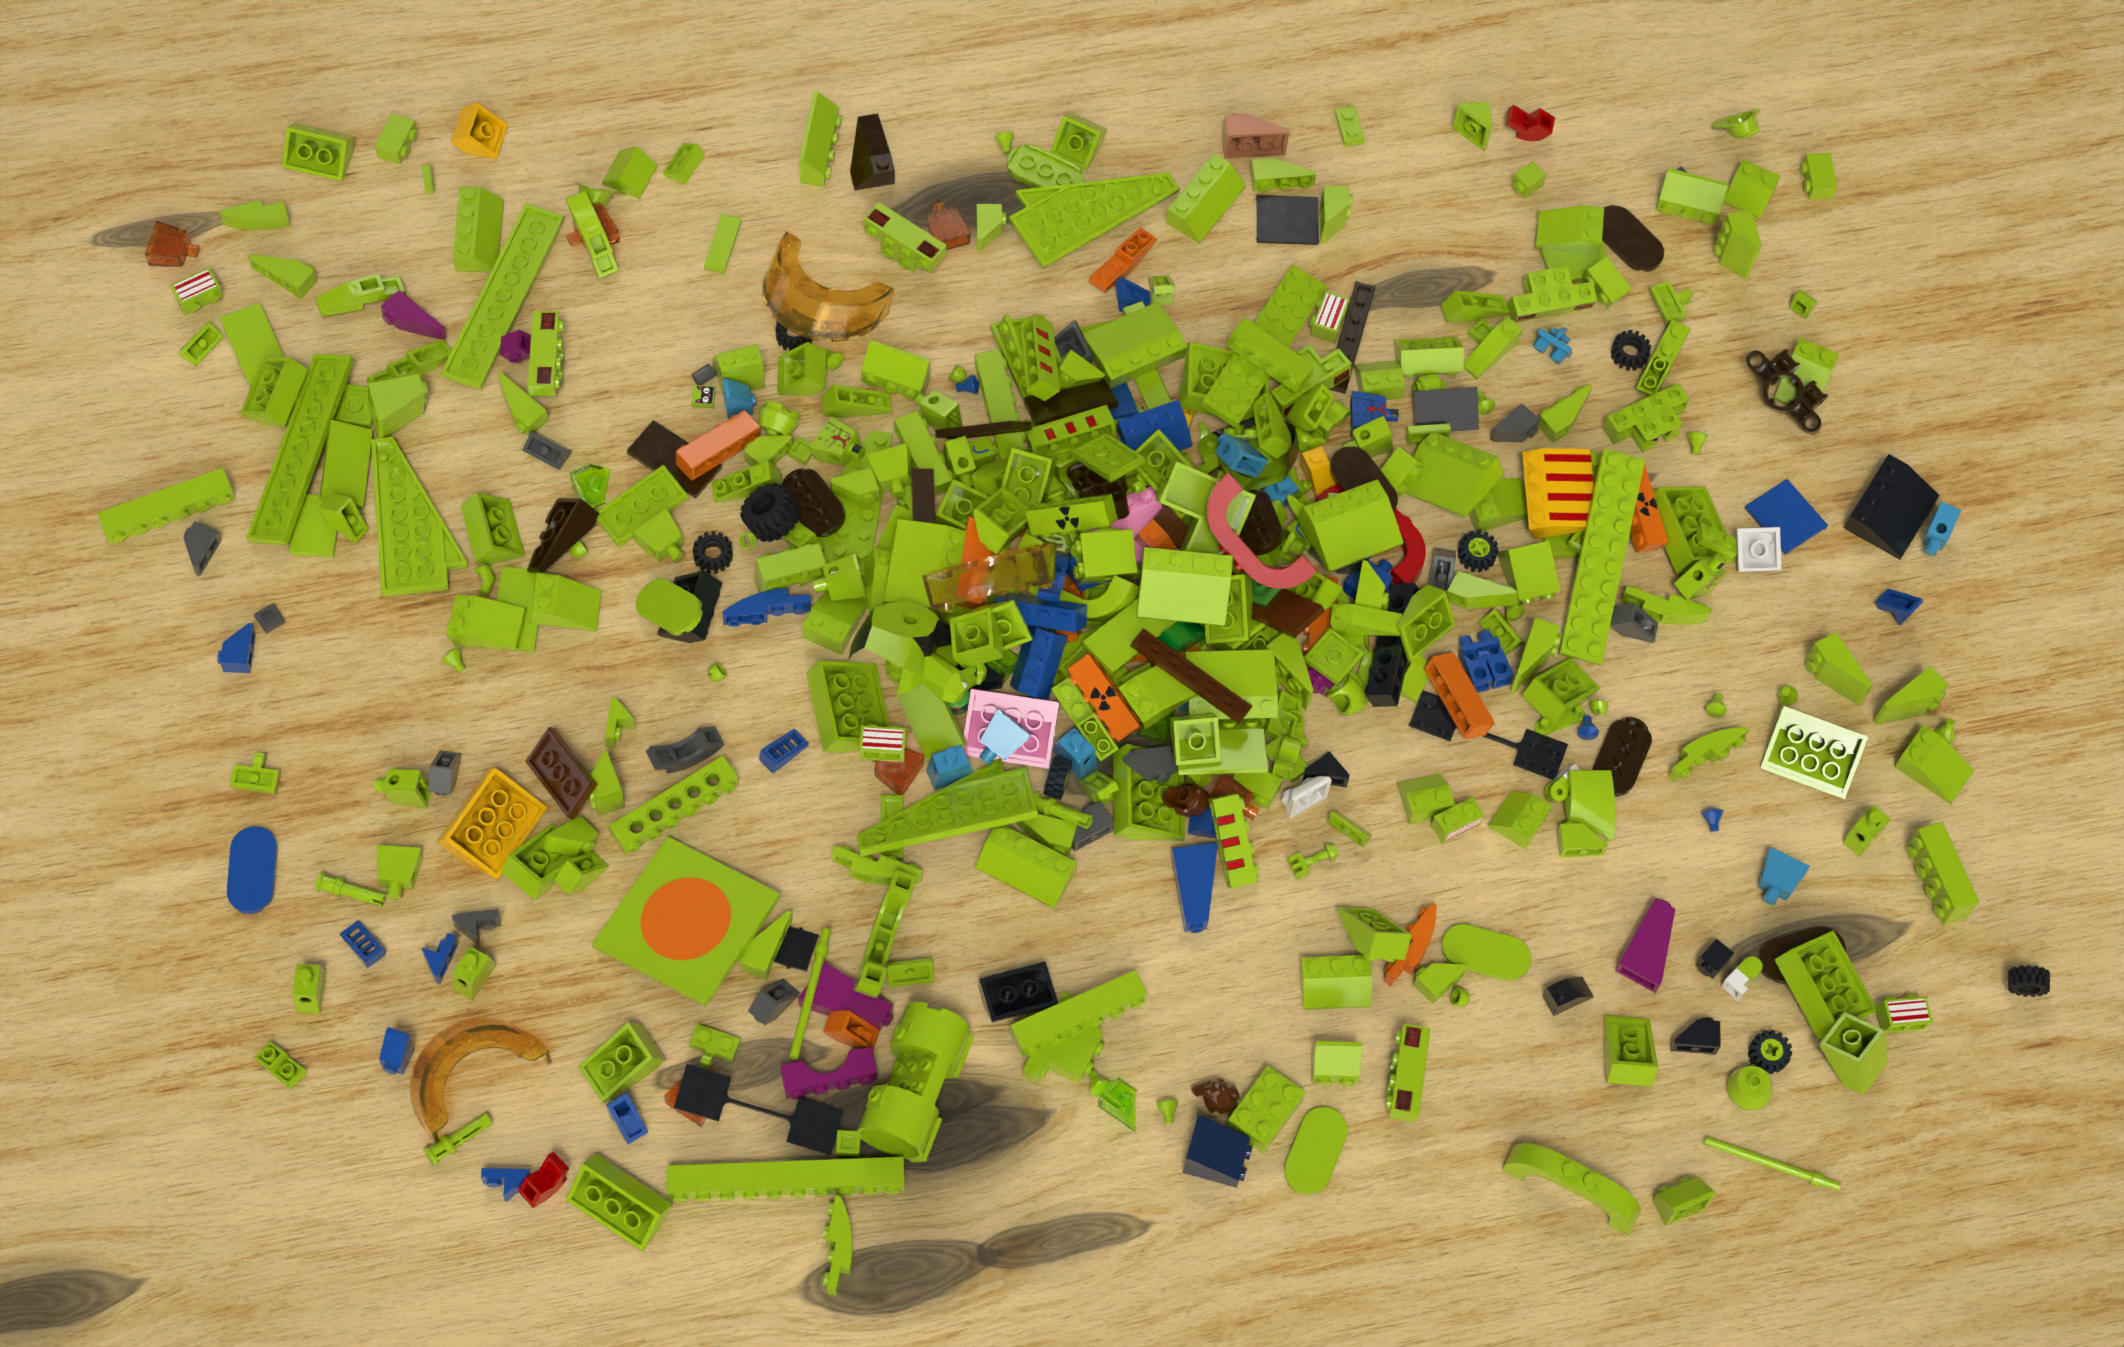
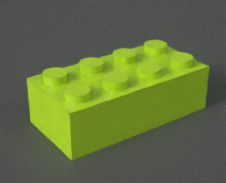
M1159 429L1136 450L1145 459V464L1139 466L1136 470L1143 475L1144 479L1157 493L1161 483H1167L1168 479L1164 478L1171 460L1196 469ZM1170 507L1187 525L1192 522L1193 516Z
M1943 821L1919 828L1907 845V853L1916 865V873L1925 885L1927 897L1933 902L1936 917L1941 920L1943 925L1968 918L1979 903V899Z

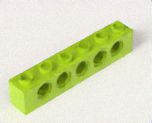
M722 755L610 824V835L625 855L629 852L633 853L640 849L643 843L658 838L664 830L676 827L680 820L687 816L695 815L701 807L706 804H713L722 794L734 791L737 785H739L738 775ZM710 781L719 782L715 786H711L708 784ZM693 792H697L700 794L697 797L689 796ZM673 804L680 805L678 809L670 808V806ZM653 816L662 817L658 821L651 820ZM636 827L643 829L639 833L632 832Z

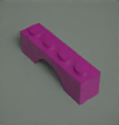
M872 1046L849 1051L844 1065L832 1073H817L811 1070L804 1061L780 1065L786 1099L797 1100L812 1093L821 1095L827 1093L828 1090L836 1088L837 1090H846L851 1085L860 1084L865 1086L877 1080V1069Z

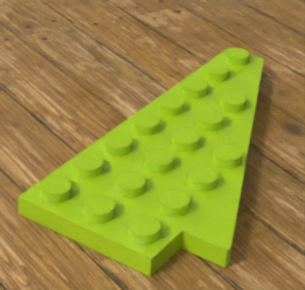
M1168 172L1021 189L1015 192V196L1024 208L1009 216L1008 220L1041 268L1045 269L1177 194L1180 188Z

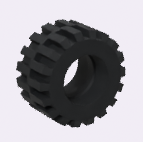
M768 483L764 484L763 487L756 488V491L751 492L749 497L744 500L745 504L741 506L742 512L740 517L758 540L772 542L774 539L776 541L781 539L782 536H786L790 530L794 529V525L799 521L798 517L801 512L799 504L783 485L777 483L769 485Z

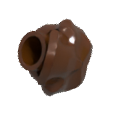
M1182 784L1176 788L1171 787L1162 795L1164 804L1174 809L1176 814L1188 818L1192 815H1201L1209 806V793L1195 784L1188 786Z
M1223 1079L1209 1080L1208 1082L1191 1087L1192 1093L1196 1097L1204 1095V1103L1210 1113L1217 1111L1219 1114H1226L1237 1108V1099H1240L1239 1092L1235 1086L1231 1087Z

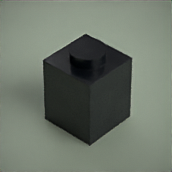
M1716 938L1700 956L1696 966L1703 975L1714 979L1730 961L1734 952Z

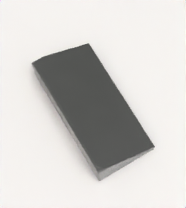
M535 431L530 432L522 450L558 470L561 469L572 452L571 449Z

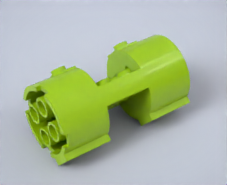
M911 1002L906 1005L900 1023H898L893 1031V1038L890 1043V1051L897 1058V1061L892 1066V1074L886 1085L873 1086V1089L869 1092L868 1101L865 1106L866 1109L857 1129V1135L860 1139L871 1147L895 1157H904V1159H908L911 1162L927 1161L942 1121L938 1117L939 1110L935 1106L944 1079L959 1077L974 1038L970 1034L971 1031L968 1030L970 1025L962 1017L943 1007L941 1010L928 1008L929 1003Z

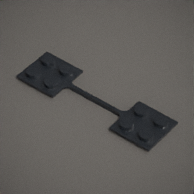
M1423 690L1409 726L1451 741L1454 731L1458 727L1440 696ZM1526 729L1523 740L1520 743H1514L1490 733L1483 736L1515 748L1517 756L1513 764L1514 766L1551 780L1557 776L1568 746L1564 742Z
M686 1064L674 1109L719 1122L723 1106L727 1103L735 1104L787 1120L790 1124V1130L786 1142L824 1154H832L843 1114L842 1110L798 1098L793 1115L781 1114L729 1098L727 1092L732 1077Z

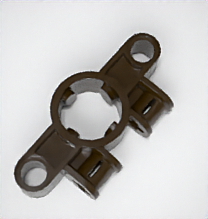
M1787 349L1783 350L1771 361L1761 351H1751L1747 355L1746 363L1752 373L1764 385L1763 395L1768 407L1776 413H1789L1807 434L1815 435L1819 433L1822 423L1814 410L1829 396L1817 387L1815 380L1807 386H1803L1801 379L1794 374L1801 364L1793 360L1788 354L1789 351ZM1758 356L1762 358L1760 365H1751L1750 361L1753 357ZM1783 378L1791 379L1793 385L1796 388H1800L1798 399H1794L1787 407L1776 406L1777 403L1768 397L1770 386H1774L1779 382V379ZM1810 419H1815L1818 425L1814 429H1809L1806 427V422Z
M1080 462L1068 468L1067 476L1072 481L1073 488L1080 491L1079 498L1112 494L1118 520L1129 516L1126 475L1110 483Z

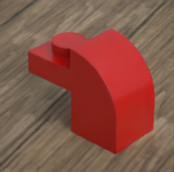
M1512 105L1508 108L1505 125L1517 131L1516 137L1521 140L1539 141L1552 134L1555 117L1541 108L1528 114L1517 106Z
M555 1152L547 1155L538 1171L525 1178L518 1193L532 1208L542 1204L567 1181L565 1175L569 1167Z

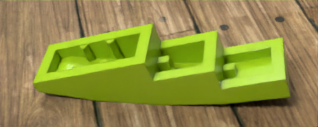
M443 339L408 351L405 358L387 364L386 370L368 376L367 383L419 374L422 377L446 362L452 350Z

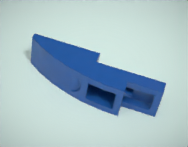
M1049 549L1037 594L1038 599L1055 603L1059 602L1071 556L1070 553Z
M781 588L751 595L736 602L722 612L723 625L731 627L741 624L760 625L768 623L767 615L770 614L781 616L785 613L801 615L810 612V594L788 596L787 588Z

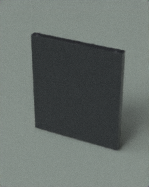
M1257 195V243L1318 245L1320 241L1318 197Z

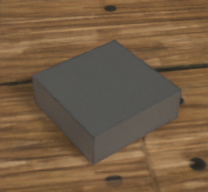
M273 603L253 614L266 634L285 623Z

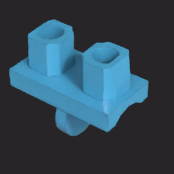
M1563 327L1560 331L1552 328L1551 334L1541 328L1537 332L1538 338L1534 344V349L1543 354L1548 346L1552 347L1555 350L1551 354L1550 359L1558 365L1566 357L1570 358L1573 354L1571 352L1572 348L1566 345L1571 340L1565 335L1567 332L1566 328Z

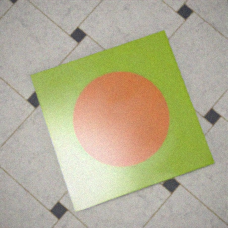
M667 836L593 941L592 946L596 950L706 1007L778 903L781 895L771 888Z

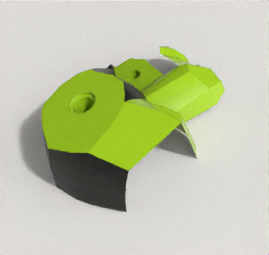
M1255 418L1241 421L1239 424L1244 425V428H1251V426L1256 425ZM1205 421L1198 424L1201 435L1197 447L1205 464L1196 469L1209 475L1222 468L1224 474L1228 471L1245 491L1257 490L1282 482L1294 465L1299 453L1296 427L1285 421L1290 431L1292 447L1278 459L1259 447L1258 438L1247 441L1268 459L1259 476L1253 477L1231 470L1216 454V450L1219 447L1217 440L1224 432V428L1210 432ZM1180 451L1194 466L1189 453Z
M907 600L875 607L855 635L849 654L850 659L858 650L866 648L903 668L897 694L910 692L922 683L942 701L956 703L963 699L964 692L976 684L980 685L986 678L987 673L984 663L968 667L962 671L957 669L955 666L958 663L953 659L950 626L927 607Z

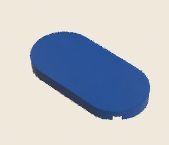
M253 826L241 830L235 835L230 846L227 897L231 905L237 911L244 914H255L262 911L267 904L271 903L274 896L277 843L272 833L262 827Z

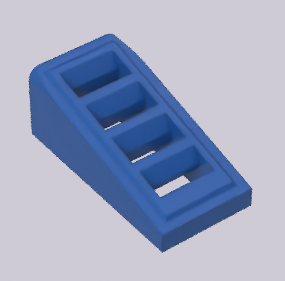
M793 729L761 749L759 760L771 773H774L808 747L809 743ZM790 739L797 744L796 747L789 741Z
M358 920L340 933L342 939L367 969L386 955L384 948ZM357 928L360 930L353 937H348V935L355 931ZM362 935L365 936L363 939H361V940H360L359 942H357L356 944L354 943V941L357 940V939H358L359 937H361ZM367 941L370 942L368 945H366V946H365L364 948H362L361 950L359 949V947L362 946V945H363L364 943H366ZM372 947L375 948V949L372 950L370 953H368L366 956L364 955V953H365L366 951H368L370 948H372Z

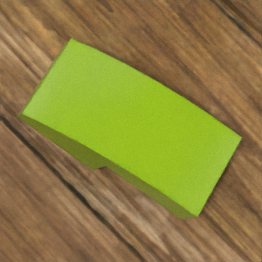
M271 1041L254 1057L264 1069L290 1090L307 1074L303 1067L289 1058L286 1052Z

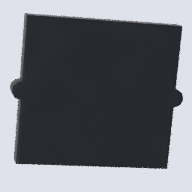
M789 926L774 963L784 965L787 969L795 968L807 972L819 934L804 931L801 927L797 929Z

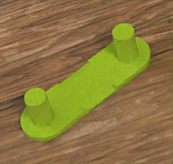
M1580 705L1576 706L1570 715L1553 726L1547 719H1541L1535 723L1534 730L1542 735H1548L1583 721L1585 716L1583 707Z

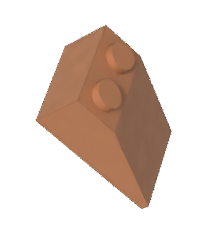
M1233 113L1225 115L1222 132L1224 159L1285 155L1289 129L1248 114Z

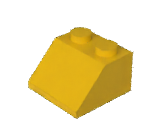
M476 102L461 109L450 143L466 154L496 159L508 124Z

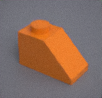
M1154 519L1134 538L1143 549L1148 547L1177 550L1169 535Z
M842 1010L830 1011L823 1032L840 1043L859 1049L872 1046V1050H874L880 1030L851 1011Z

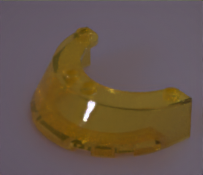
M788 232L783 235L765 273L762 296L766 307L768 306L773 312V317L785 328L806 338L818 340L819 337L831 339V342L847 341L849 337L856 335L861 337L869 333L889 314L894 292L893 288L881 282H875L864 288L851 291L834 290L824 287L810 279L802 270L798 260V253L801 248L800 239Z
M1056 542L1015 549L980 559L981 563H978L977 559L923 575L931 610L939 609L940 612L952 610V605L993 593H996L997 597L1010 593V589L1015 588L1017 592L1030 589L1029 586L1032 585L1033 587L1039 586V590L1052 587V582L1056 581Z
M470 1019L444 1029L433 1037L421 1051L411 1074V1103L419 1122L435 1143L440 1141L437 1132L449 1120L444 1102L445 1084L455 1065L469 1054L483 1049L500 1048L511 1051L518 1058L523 1057L527 1061H536L542 1057L549 1065L552 1063L548 1048L540 1040L520 1027L498 1019Z

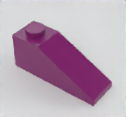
M400 290L381 305L382 318L388 325L392 324L399 330L445 340L447 338L444 326Z

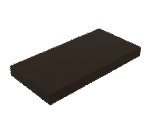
M1105 380L1061 389L1046 401L1034 395L1024 397V404L1036 425L1046 424L1107 405L1109 410L1118 408V400Z
M654 420L627 449L628 455L653 471L664 465L684 491L695 499L722 469V464H719L691 481L676 465V451L681 446L689 443Z
M1004 421L935 430V436L940 439H956L963 436L974 438L1030 431L1032 426L1031 422Z

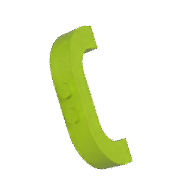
M1024 533L1017 551L1016 566L1024 587L1037 597L1043 574L1044 560L1051 546ZM1114 575L1107 591L1097 599L1084 600L1062 590L1059 600L1086 604L1087 621L1104 622L1111 620L1135 601L1139 592V586Z
M897 869L895 870L874 921L853 991L875 999L879 995L888 971L885 966L903 912L912 895L917 877Z
M1529 1143L1515 1145L1502 1169L1521 1180H1524L1526 1175L1541 1176L1601 1207L1609 1215L1610 1220L1607 1225L1628 1236L1641 1211L1637 1200L1614 1181L1543 1146Z

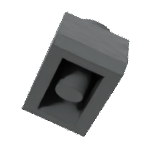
M1521 403L1493 428L1490 439L1493 442L1523 443L1528 437L1531 439L1538 433L1540 419Z
M194 521L191 528L189 527L185 531L184 541L195 574L201 576L220 545L221 538L218 531Z
M1434 547L1428 585L1446 591V594L1453 578L1456 551Z
M1635 603L1614 606L1610 627L1621 636L1653 643L1656 639L1658 622Z
M1170 746L1134 750L1122 758L1126 765L1147 781L1157 780L1158 783L1165 782L1170 779L1172 774L1177 772Z
M439 750L429 768V792H435L436 795L441 796L451 794L456 785L462 753Z
M1100 801L1096 804L1090 803L1082 809L1081 812L1092 815L1093 818L1091 819L1093 821L1088 829L1077 825L1072 844L1074 852L1113 832L1114 822Z
M781 979L760 990L748 1012L754 1016L755 1020L767 1025L776 1020L799 996L800 992L786 980Z

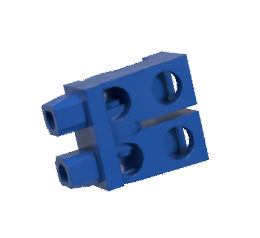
M1485 630L1478 633L1477 638L1479 642L1473 643L1469 635L1459 638L1460 651L1458 658L1477 693L1488 691L1491 687L1496 689L1511 685L1514 674L1498 637L1493 638L1491 632Z

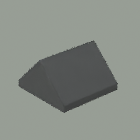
M1074 320L1054 337L1060 357L1062 359L1068 351L1072 350L1092 364L1093 354L1077 321Z

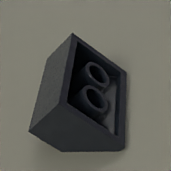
M702 570L675 577L673 584L695 595L702 602L701 610L703 613L700 622L693 630L688 633L685 631L681 633L682 635L678 636L659 627L657 635L660 637L686 643L705 640L711 618L714 615L717 599L720 596L722 582Z
M1046 961L979 979V992L984 1008L992 1023L1059 1004Z

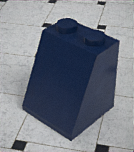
M1198 1115L1183 1173L1237 1188L1239 1180L1244 1182L1247 1168L1243 1167L1244 1160H1249L1253 1146L1249 1145L1250 1137Z

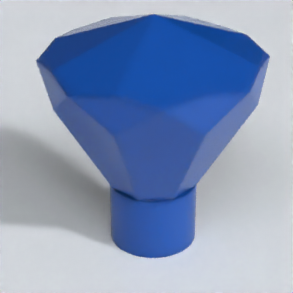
M973 374L964 382L956 384L957 392L966 391L977 395L979 392V382L976 376Z
M1586 715L1583 717V724L1578 729L1577 735L1583 740L1595 739L1598 737L1599 730L1592 723V717Z
M1711 807L1702 811V815L1710 825V832L1719 831V822L1724 810Z

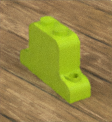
M1063 991L1058 1003L1075 996ZM1090 1026L1083 1029L1082 1033L1075 1037H1070L1069 1035L1063 1038L1057 1045L1042 1047L1038 1053L1029 1056L1023 1068L1022 1077L1030 1081H1038L1044 1078L1047 1071L1050 1070L1071 1081H1081L1085 1074L1090 1075L1095 1065L1092 1062L1095 1055L1099 1056L1104 1048L1105 1043L1101 1042L1102 1030L1098 1026L1095 1028Z

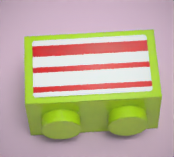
M209 267L170 285L173 296L184 315L196 312L199 308L213 304L223 298L221 288Z
M1326 291L1324 297L1319 298L1317 302V315H1312L1309 324L1312 327L1311 336L1335 343L1347 313L1350 298Z
M876 724L861 726L859 757L861 760L905 761L906 728L895 725L879 727Z
M1471 797L1435 815L1431 827L1440 842L1444 844L1480 826L1484 814L1475 799Z
M1909 995L1903 999L1887 997L1876 1008L1880 1027L1885 1030V1034L1925 1030L1933 1023L1926 996L1917 997V995Z

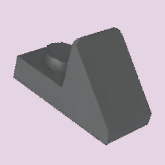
M498 909L452 915L455 928L477 945H479L478 929L492 930L501 926Z

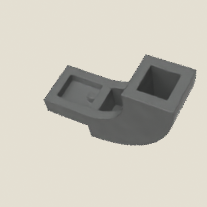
M715 726L698 728L689 737L677 743L650 746L646 753L655 770L665 769L667 773H673L706 760L720 750L724 743Z

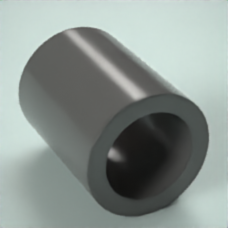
M709 364L692 373V378L697 385H703L716 376L715 371Z

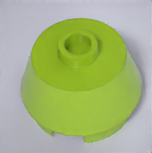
M768 400V402L764 401L763 406L759 408L758 424L762 430L766 431L765 434L768 436L790 435L799 425L800 414L794 410L790 413V410L782 407V404Z
M1743 1066L1734 1070L1729 1076L1727 1083L1728 1095L1741 1109L1749 1111L1760 1109L1771 1100L1773 1085L1769 1075L1762 1068Z

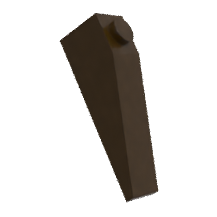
M878 113L860 116L857 119L850 168L854 191L895 184V169Z
M557 498L545 520V523L548 524L546 531L540 534L541 545L534 550L527 571L529 573H543L594 527L599 513L582 499Z

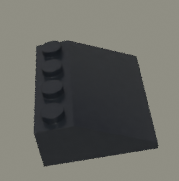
M1888 454L1849 516L1844 529L1901 560L1940 495L1908 464Z

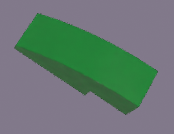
M1178 622L1164 630L1159 640L1176 652L1183 653L1206 638L1205 628L1197 623Z

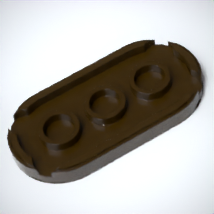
M1617 205L1604 207L1602 241L1633 270L1650 272L1658 268L1664 257L1662 243L1626 208Z
M1358 447L1339 449L1331 459L1330 473L1340 489L1345 492L1378 479L1389 498L1394 513L1398 503L1397 492L1370 455Z
M796 469L784 478L782 485L800 506L801 514L798 518L803 526L815 533L817 537L830 536L842 527L846 517L845 509L816 471L813 469Z
M1252 489L1247 492L1256 495L1239 537L1258 556L1276 549L1283 540L1284 531L1269 495L1264 491L1258 492V490Z
M1624 717L1612 723L1592 769L1611 770L1614 797L1623 796L1631 791L1652 743V736L1647 725L1634 717Z
M1819 926L1767 942L1761 949L1758 957L1763 965L1761 973L1766 978L1775 981V983L1787 984L1774 959L1795 947L1833 931V929ZM1834 930L1836 936L1838 937L1841 945L1843 946L1846 952V945L1843 938L1838 932Z

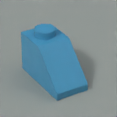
M727 378L722 379L727 418L729 419L734 414H739L744 410L749 415H753V406H756L754 393L750 394L749 386Z

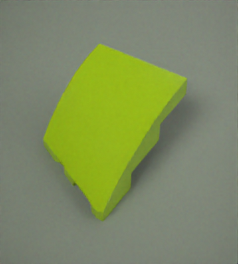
M1281 690L1278 693V718L1256 719H1261L1265 738L1275 740L1283 734L1284 736L1301 740V747H1306L1308 739H1305L1303 727L1305 726V721L1302 716L1301 700Z
M1570 770L1567 773L1570 795L1564 801L1567 821L1583 823L1591 831L1607 837L1606 840L1613 841L1615 835V797L1611 770Z

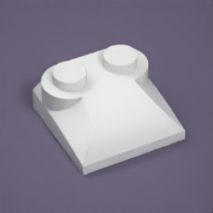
M1780 527L1735 529L1734 537L1737 546L1738 572L1782 570Z
M1310 777L1304 780L1301 785L1286 790L1282 794L1281 802L1286 808L1285 813L1288 818L1291 819L1326 799L1332 781L1330 777Z

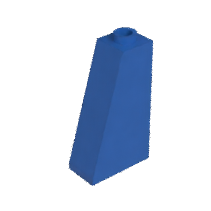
M1217 843L1172 848L1171 861L1184 932L1200 933L1207 929L1218 848Z

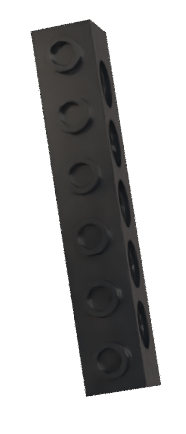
M1416 583L1391 584L1388 611L1403 615L1412 596L1419 591ZM1378 636L1377 648L1373 652V665L1369 669V682L1365 687V695L1373 707H1395L1399 703L1408 660L1400 636Z

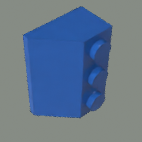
M1179 400L1118 420L1117 431L1122 443L1134 451L1158 429L1180 451L1193 447L1187 420Z
M1028 625L1033 639L1023 643L1010 686L1016 691L1031 697L1049 699L1068 636L1044 627Z

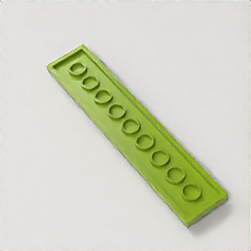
M527 203L524 204L441 371L442 378L482 390L500 353L501 336L510 333L564 223L563 215Z
M1292 264L1254 324L1289 347L1328 286ZM1234 352L1200 406L1234 428H1237L1270 376L1254 364H1251L1240 354Z
M313 355L305 376V382L301 387L246 539L250 543L288 545L324 447L330 420L334 419L355 361L351 355Z
M1605 448L1601 452L1558 655L1599 666L1602 664L1645 459Z

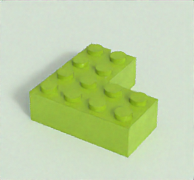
M1171 460L1164 478L1168 479L1167 483H1161L1155 500L1194 517L1180 551L1225 555L1218 548L1220 543L1210 529L1206 511L1208 496L1218 479ZM1245 490L1240 492L1230 502L1226 512L1227 522L1238 536L1256 495Z

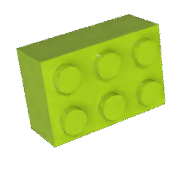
M1267 1066L1232 1113L1226 1127L1250 1137L1249 1144L1265 1154L1302 1103L1306 1091Z

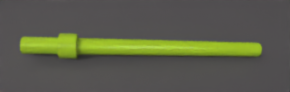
M822 928L819 943L815 946V959L789 1055L792 1059H798L823 961L828 955L829 947L827 945L831 930L828 928Z
M1709 1136L1705 1138L1704 1145L1809 1181L1813 1186H1823L1839 1191L1840 1182L1823 1177L1824 1174L1814 1171L1812 1173Z

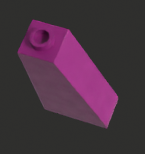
M1657 898L1653 901L1615 970L1654 993L1657 992L1663 979L1676 910L1669 902Z
M824 962L811 1011L829 1016L830 1011L849 1010L880 1031L884 1026L888 1027L894 1018L893 1005L879 996L875 999L853 991L855 981ZM807 986L798 997V1005L800 1007L803 1005Z

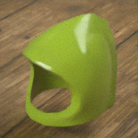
M1353 670L1339 686L1335 684L1325 694L1326 698H1330L1335 703L1339 714L1342 716L1360 713L1367 707L1369 701L1365 695L1366 686Z

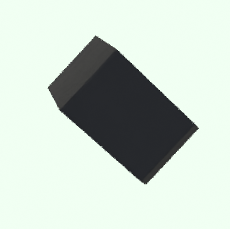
M1329 751L1305 768L1303 781L1310 777L1326 776L1332 780L1330 785L1347 788L1350 774Z

